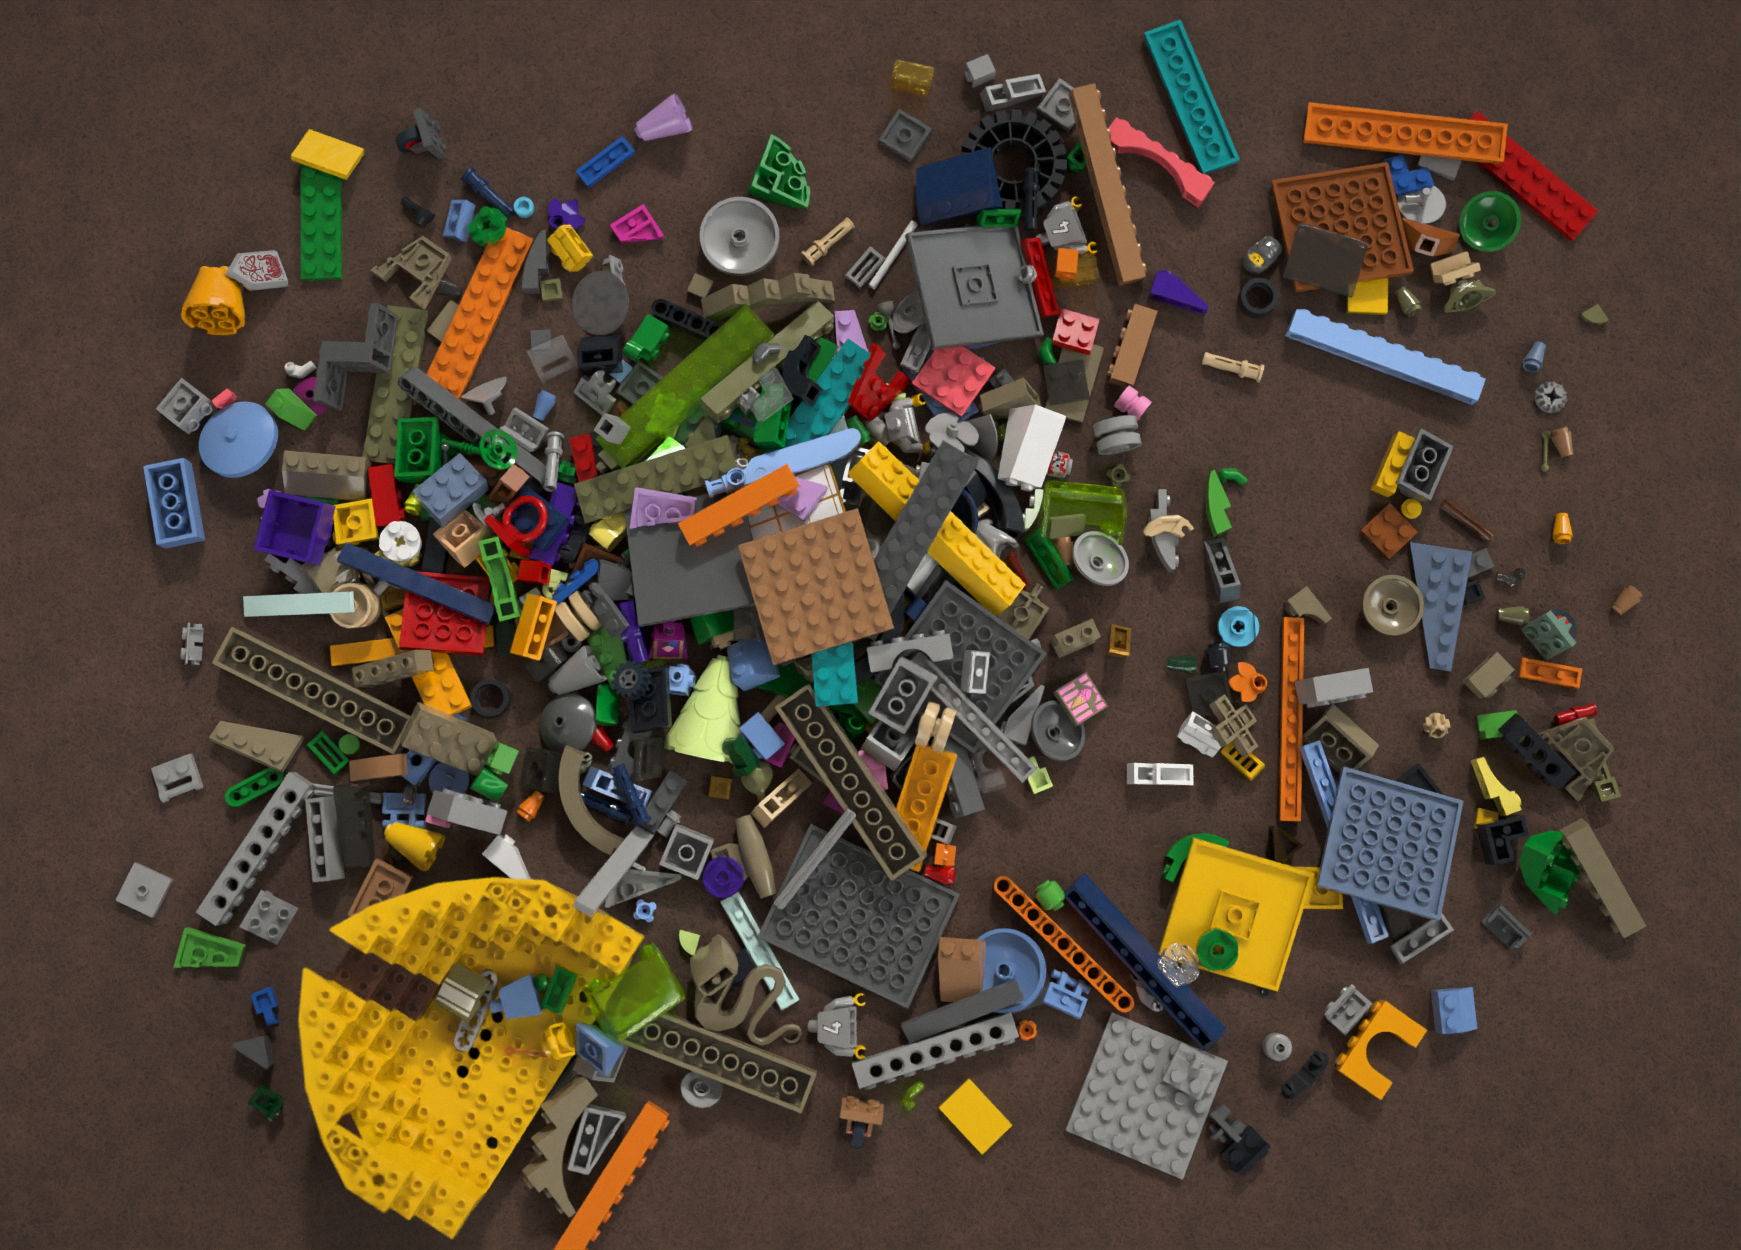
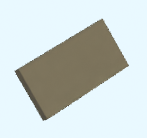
M1093 344L1090 355L1062 348L1046 402V409L1065 415L1066 419L1082 424L1104 347Z

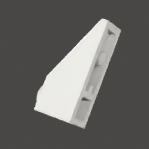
M507 834L505 836L497 835L482 854L510 878L531 879L518 848L513 845L515 841Z

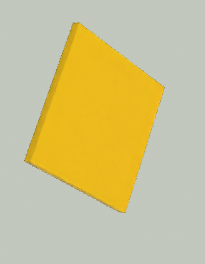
M1193 838L1158 954L1168 960L1278 992L1314 873ZM1216 927L1230 932L1236 939L1239 949L1238 959L1235 964L1223 971L1207 969L1200 962L1196 951V945L1200 936ZM1215 945V946L1213 947L1214 951H1213L1212 953H1213V954H1215V953L1221 954V953H1222V950H1221V947H1222V946H1221V945H1219V946H1216V945Z

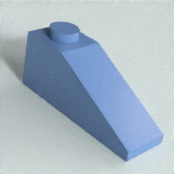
M591 766L583 785L627 803L617 777ZM633 783L639 799L642 798L645 802L643 804L645 808L652 791Z

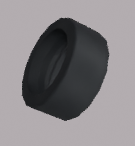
M1264 278L1249 280L1242 287L1238 295V304L1241 311L1252 318L1267 316L1274 309L1278 301L1276 287ZM1260 287L1268 293L1269 303L1265 308L1256 309L1248 304L1246 295L1251 288Z
M485 679L473 687L470 694V702L477 714L486 718H497L508 710L511 704V694L504 683L495 679ZM487 687L498 688L503 696L501 705L492 711L483 709L479 703V695Z

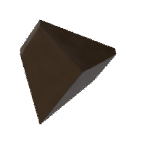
M1269 826L1271 860L1284 864L1304 845L1279 826Z

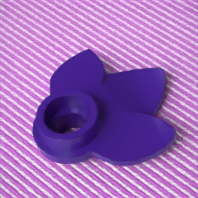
M554 198L550 202L548 212L551 217L548 224L552 231L555 232L559 227L555 225L557 221H562V225H571L574 230L584 224L586 219L578 215L579 205L576 199L561 204L558 199Z

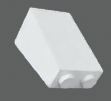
M1038 405L1010 409L998 479L1005 481V484L1009 486H1020L1023 491L1031 492L1033 489L1041 488L1066 416Z

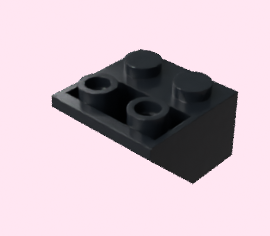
M621 334L583 337L577 348L578 369L583 376H592L599 370H603L605 374L623 372Z

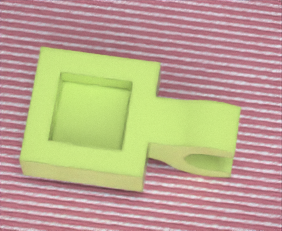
M1029 757L1028 759L1037 767L1027 778L1033 794L1052 787L1053 785L1046 768L1039 769L1035 757Z

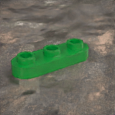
M269 767L230 787L226 791L225 800L230 806H243L279 787L285 779L284 771L281 773ZM276 773L278 778L276 781H273L272 775ZM256 783L259 784V789L257 791H255L253 788L254 784ZM240 793L241 798L237 801L235 795Z

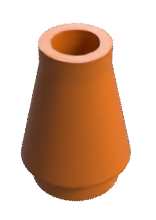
M535 790L530 797L518 806L519 809L516 813L530 822L531 819L535 818L545 797Z

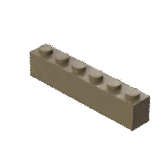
M1581 818L1560 830L1563 836L1561 841L1566 849L1570 848L1573 854L1570 857L1576 866L1580 865L1582 869L1580 875L1586 883H1590L1592 888L1589 890L1595 900L1599 899L1602 905L1599 906L1601 912L1605 917L1609 916L1611 922L1608 924L1612 931L1626 938L1646 927L1590 825Z

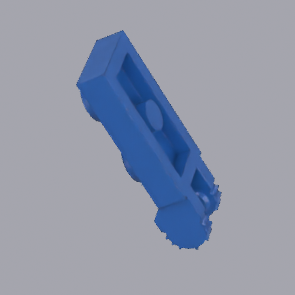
M593 558L586 561L583 570H576L569 576L570 580L567 583H561L553 589L552 597L557 601V604L596 574V571L598 572L600 568L598 560Z

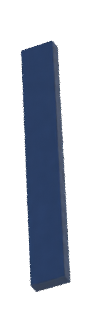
M347 542L337 558L338 563L488 626L496 612L495 604Z

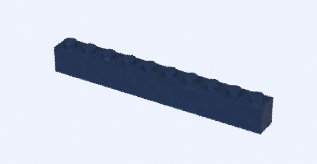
M1086 873L1073 881L1064 891L1065 899L1203 1051L1217 1043L1227 1028Z

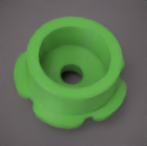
M875 312L874 315L869 317V324L872 330L883 331L886 329L888 319L882 316L880 312Z

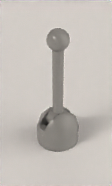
M887 301L877 306L880 314L888 319L893 339L892 347L897 350L900 348V343L897 342L891 320V315L894 313L893 301Z

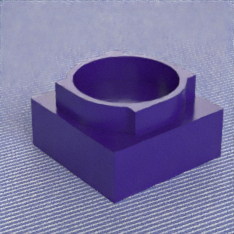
M269 490L254 550L321 566L324 550L331 536L334 524L332 519L336 506Z

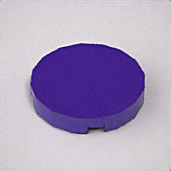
M726 856L715 858L704 868L703 885L714 897H731L738 893L743 886V869L733 858Z

